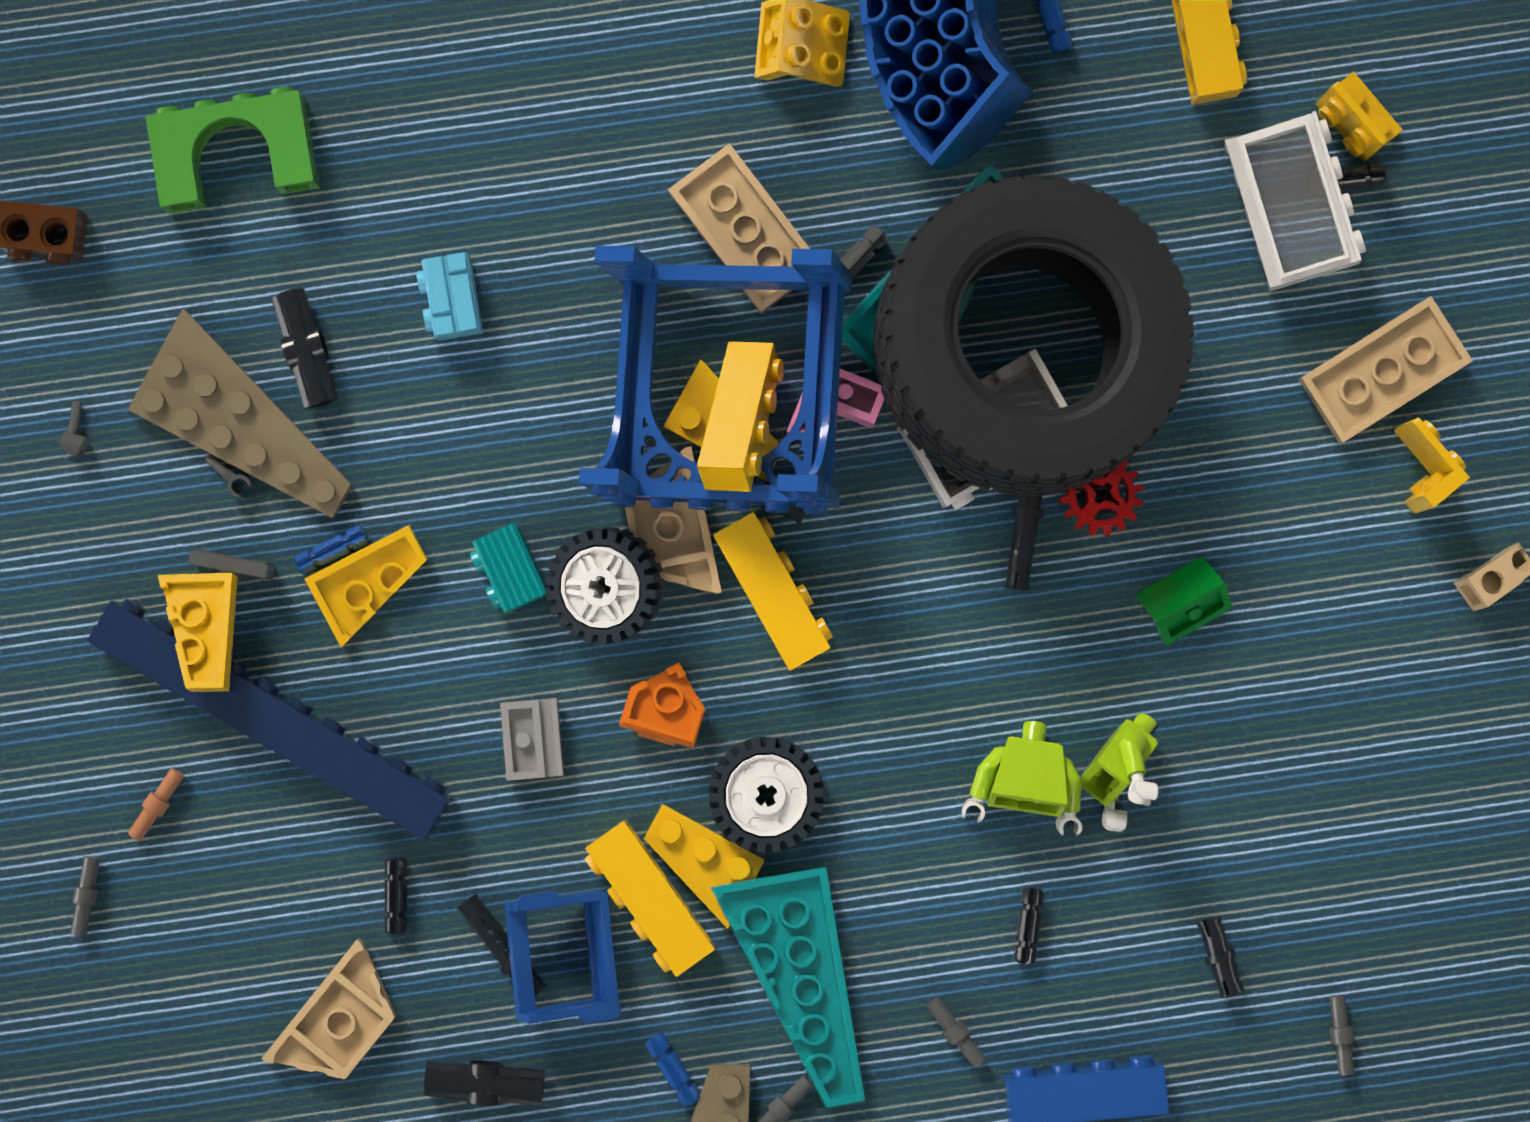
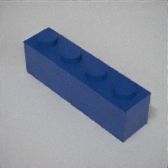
M1151 1055L1132 1056L1129 1058L1130 1063L1114 1064V1059H1096L1090 1061L1091 1067L1075 1068V1063L1073 1062L1055 1063L1051 1065L1052 1070L1036 1071L1035 1066L1012 1068L1013 1074H1003L1008 1122H1084L1169 1114L1165 1067L1158 1060L1153 1061V1056Z

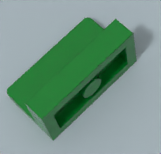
M1203 557L1197 558L1137 593L1139 602L1152 617L1158 635L1166 646L1233 608L1225 583Z

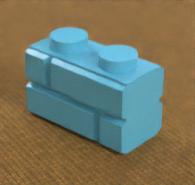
M462 252L421 260L423 271H417V282L420 294H427L429 308L423 309L426 331H433L434 337L440 341L482 334L483 327L472 261L469 254Z

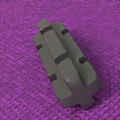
M871 226L863 234L864 240L862 242L858 240L840 259L853 278L875 256L873 253L875 249L880 251L888 242L886 234L876 226Z

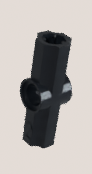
M304 288L291 289L272 297L273 306L278 317L277 320L283 334L281 338L283 353L290 370L294 371L304 408H318L337 401V392L335 391L334 381L327 364V360H329L328 349L320 328L316 327L306 290Z
M487 1060L469 1061V1064L427 1061L424 1076V1096L466 1099L465 1101L469 1104L482 1106L500 1105L501 1102L542 1105L545 1070L525 1067H504V1064L501 1062Z

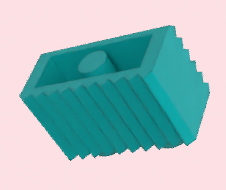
M515 522L472 542L475 551L470 553L471 559L478 573L486 572L492 586L487 587L486 592L495 609L502 607L504 613L508 614L546 596L548 590L518 524Z

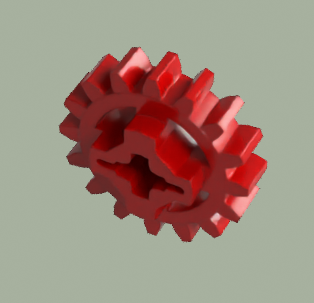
M1127 460L1104 477L1077 488L1082 492L1084 505L1081 509L1076 500V488L1068 489L1067 496L1058 499L1059 504H1068L1070 508L1064 513V518L1072 516L1077 518L1074 525L1076 530L1085 524L1088 526L1089 536L1095 535L1097 529L1101 528L1104 537L1111 535L1112 525L1119 532L1126 529L1123 521L1124 518L1129 521L1136 520L1137 516L1131 509L1132 507L1143 506V501L1135 498V493L1142 491L1144 487L1143 485L1133 484L1132 480L1139 473L1137 470L1130 473L1125 471L1128 463ZM1120 481H1122L1125 487V500L1119 494L1118 484ZM1104 486L1107 489L1105 496L1109 501L1103 500L1097 503L1094 500L1097 494L1092 489ZM1107 510L1109 513L1116 515L1108 520L1093 519L1099 511Z

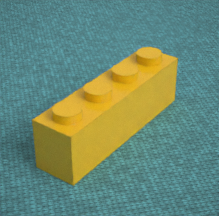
M1171 0L1191 105L1237 97L1244 89L1243 85L1247 83V72L1244 62L1238 61L1236 47L1240 45L1239 31L1236 24H1231L1229 10L1232 9V0Z
M728 342L697 463L705 490L751 492L754 477L759 476L761 473L762 458L760 451L762 444L766 445L769 439L768 418L769 414L774 413L776 410L777 382H782L784 375L783 360L778 359L774 343Z
M752 512L713 534V537L788 670L791 671L830 649L831 647L827 641L833 638L822 617L815 621L808 607L813 605L814 602L803 583L797 587L795 586L789 575L795 569L785 551L782 550L777 553L770 539L776 535L765 516L758 519L755 513Z
M626 819L585 848L590 854L585 857L587 864L597 877L604 874L612 885L607 890L609 895L620 909L626 906L635 918L630 921L631 926L642 941L647 938L650 939L657 949L653 953V957L665 973L672 970L677 977L715 950L713 941Z

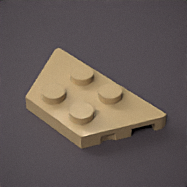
M691 446L684 448L680 452L682 456L695 462ZM671 461L651 474L650 478L663 476L669 470ZM684 468L679 469L676 477L671 482L682 476L688 480L691 477V471ZM637 500L636 507H625L630 532L634 533V537H641L647 542L645 546L648 549H653L657 555L654 559L656 563H661L663 569L660 572L661 578L668 582L714 594L722 593L705 510L689 509L688 503L674 502L672 509L650 507V501Z
M360 938L354 942L264 1054L261 1058L267 1063L285 1064L297 1067L299 1070L317 1071L325 1073L327 1076L346 1079L367 1054L397 1014L369 952Z

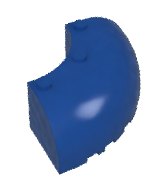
M860 0L861 26L864 27L867 47L865 51L873 78L876 79L883 97L882 100L901 128V132L932 167L939 170L949 169L973 156L1007 124L1034 92L1015 71L1003 46L998 22V0Z

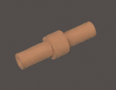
M171 768L157 790L149 793L142 804L144 807L143 811L128 831L132 838L141 841L157 816L162 817L170 806L168 800L184 778V774Z

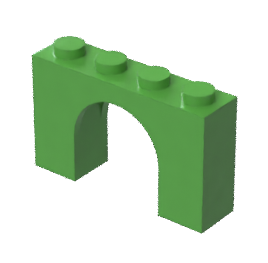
M279 87L270 91L271 95L256 97L253 93H243L233 96V101L218 103L217 100H201L194 103V108L180 110L177 106H166L158 108L156 114L146 115L160 207L168 214L207 208L200 169L201 154L206 143L214 134L232 126L250 127L264 135L269 147L275 188L282 195L319 189V178L306 99L301 92L294 90L292 87Z

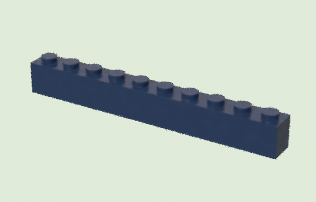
M125 599L124 603L110 601L87 639L88 643L423 840L429 838L452 799L451 796L445 793L446 785L430 776H427L425 780L420 779L411 773L414 767L396 756H393L391 761L378 754L380 747L362 736L359 737L358 741L344 734L347 728L330 717H326L324 721L318 719L311 714L314 709L313 707L295 697L291 701L284 699L277 694L280 690L279 687L259 677L257 682L244 675L246 668L231 660L229 691L191 692L187 690L175 648L177 642L173 625L159 618L157 623L143 616L146 609L129 599Z

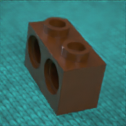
M0 200V250L7 253L8 259L30 262L31 256L46 257L45 262L68 266L70 260L83 261L88 215L78 208ZM28 224V236L22 241H16L15 232L18 227ZM61 228H67L68 237L66 241L61 245H54L53 237L56 231Z

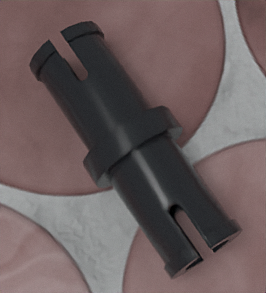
M1214 916L1212 919L1207 918L1196 922L1208 955L1204 959L1206 965H1211L1220 998H1227L1228 995L1231 997L1244 992L1245 990L1242 987L1233 959L1236 957L1235 949H1230L1221 916Z

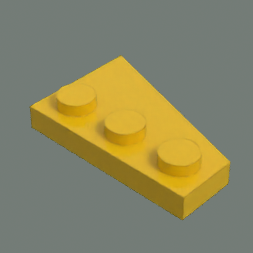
M701 359L664 424L665 429L702 448L719 378ZM770 433L767 444H762L761 458L779 445L778 441ZM778 459L775 460V462L773 463V468H774L776 462L778 461ZM761 471L757 477L766 481L765 472Z
M409 524L306 577L304 580L340 647H342L428 558Z
M233 573L158 575L160 587L164 590L168 605L166 607L168 619L172 622L177 642L175 648L185 688L191 692L229 691L238 577Z
M664 804L660 807L644 837V840L728 929L730 925L710 887L755 879L765 859L736 845L731 840Z

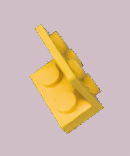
M768 0L762 2L754 78L769 81L790 75L834 87L842 86L845 73L850 19L849 11L810 0Z
M1354 71L1341 82L1337 81L1315 103L1319 108L1318 114L1322 120L1326 119L1329 127H1335L1344 137L1343 144L1354 157L1359 156L1364 162L1403 130Z
M1417 417L1394 430L1431 474L1430 477L1426 475L1409 489L1413 495L1404 503L1414 514L1436 507L1470 478L1464 471L1466 464L1462 458L1454 451L1450 450L1448 452L1439 441L1441 436L1438 430L1429 421H1422Z

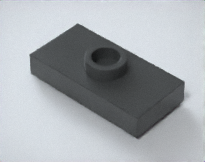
M197 549L191 550L189 564L217 569L219 573H233L238 577L239 582H241L242 574L273 580L275 571L273 564Z

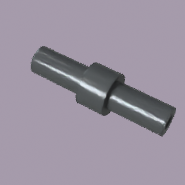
M84 856L79 886H75L72 903L76 904L70 933L72 935H87L91 907L96 906L98 889H95L100 858Z
M1345 995L1329 996L1333 1027L1329 1028L1331 1044L1335 1045L1338 1072L1341 1076L1353 1075L1355 1072L1351 1043H1354L1355 1040L1353 1026L1348 1024Z
M938 996L932 999L926 1007L943 1027L944 1031L942 1034L952 1046L957 1045L974 1068L981 1065L986 1060V1057L969 1037L970 1030L961 1019H955Z
M803 1075L782 1097L778 1095L767 1106L769 1111L758 1122H786L795 1112L793 1108L814 1085Z

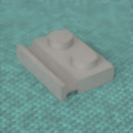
M558 698L500 703L506 780L564 776Z

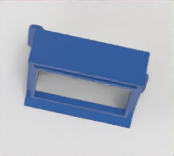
M593 890L560 896L554 891L522 895L515 902H504L516 1020L532 1024L579 1016L581 1022L593 1023L618 1018L621 1014V1008L618 999L607 891ZM583 903L593 999L536 1008L526 911Z

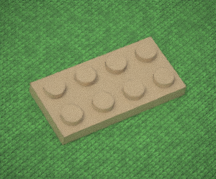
M730 143L668 189L669 194L723 265L793 267L791 265L792 249H810ZM792 290L743 291L762 314Z
M1430 296L1298 380L1338 443L1341 444L1473 360L1432 296Z

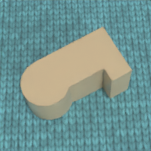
M1520 543L1513 544L1453 583L1473 611L1487 608L1520 585L1530 575V557Z

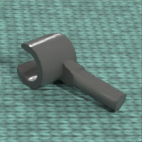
M72 401L70 422L67 431L63 433L60 439V444L67 454L81 458L86 451L88 438L77 434L82 402Z
M212 454L208 455L205 459V462L228 482V491L234 497H243L233 488V483L236 479H243L252 487V481L248 476L244 474L236 475Z

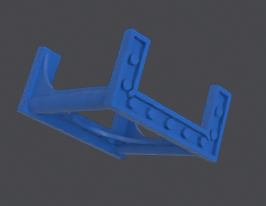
M596 246L595 262L623 285L616 400L612 431L604 457L595 468H580L579 484L590 489L591 495L602 496L603 501L612 502L613 506L636 507L637 500L650 501V507L672 509L674 502L688 503V508L694 510H711L712 504H727L726 510L747 512L750 511V505L765 506L766 512L788 513L789 507L804 509V513L820 515L827 514L828 508H839L840 493L833 488L844 294L845 291L852 292L853 276L832 249H792L791 265L793 267L653 264L635 246ZM659 288L809 291L802 401L795 423L789 433L776 448L762 457L761 471L765 472L766 479L771 485H766L762 480L755 479L756 483H753L751 492L705 490L697 463L678 453L660 431L652 407V377ZM805 425V432L803 433L801 430ZM646 437L655 438L656 447L650 448L643 454V447L648 448ZM802 441L798 452L803 453V460L790 451L793 443ZM663 454L669 455L671 458L669 470L659 478H650L648 467L652 460ZM779 458L789 460L795 467L796 475L778 474L777 479L773 472V463ZM684 468L691 471V477L688 480L682 476L671 482L676 477L679 469Z

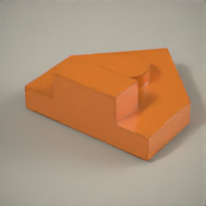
M679 662L630 688L619 727L636 731L638 736L675 746L676 743L694 749L705 708L693 690Z

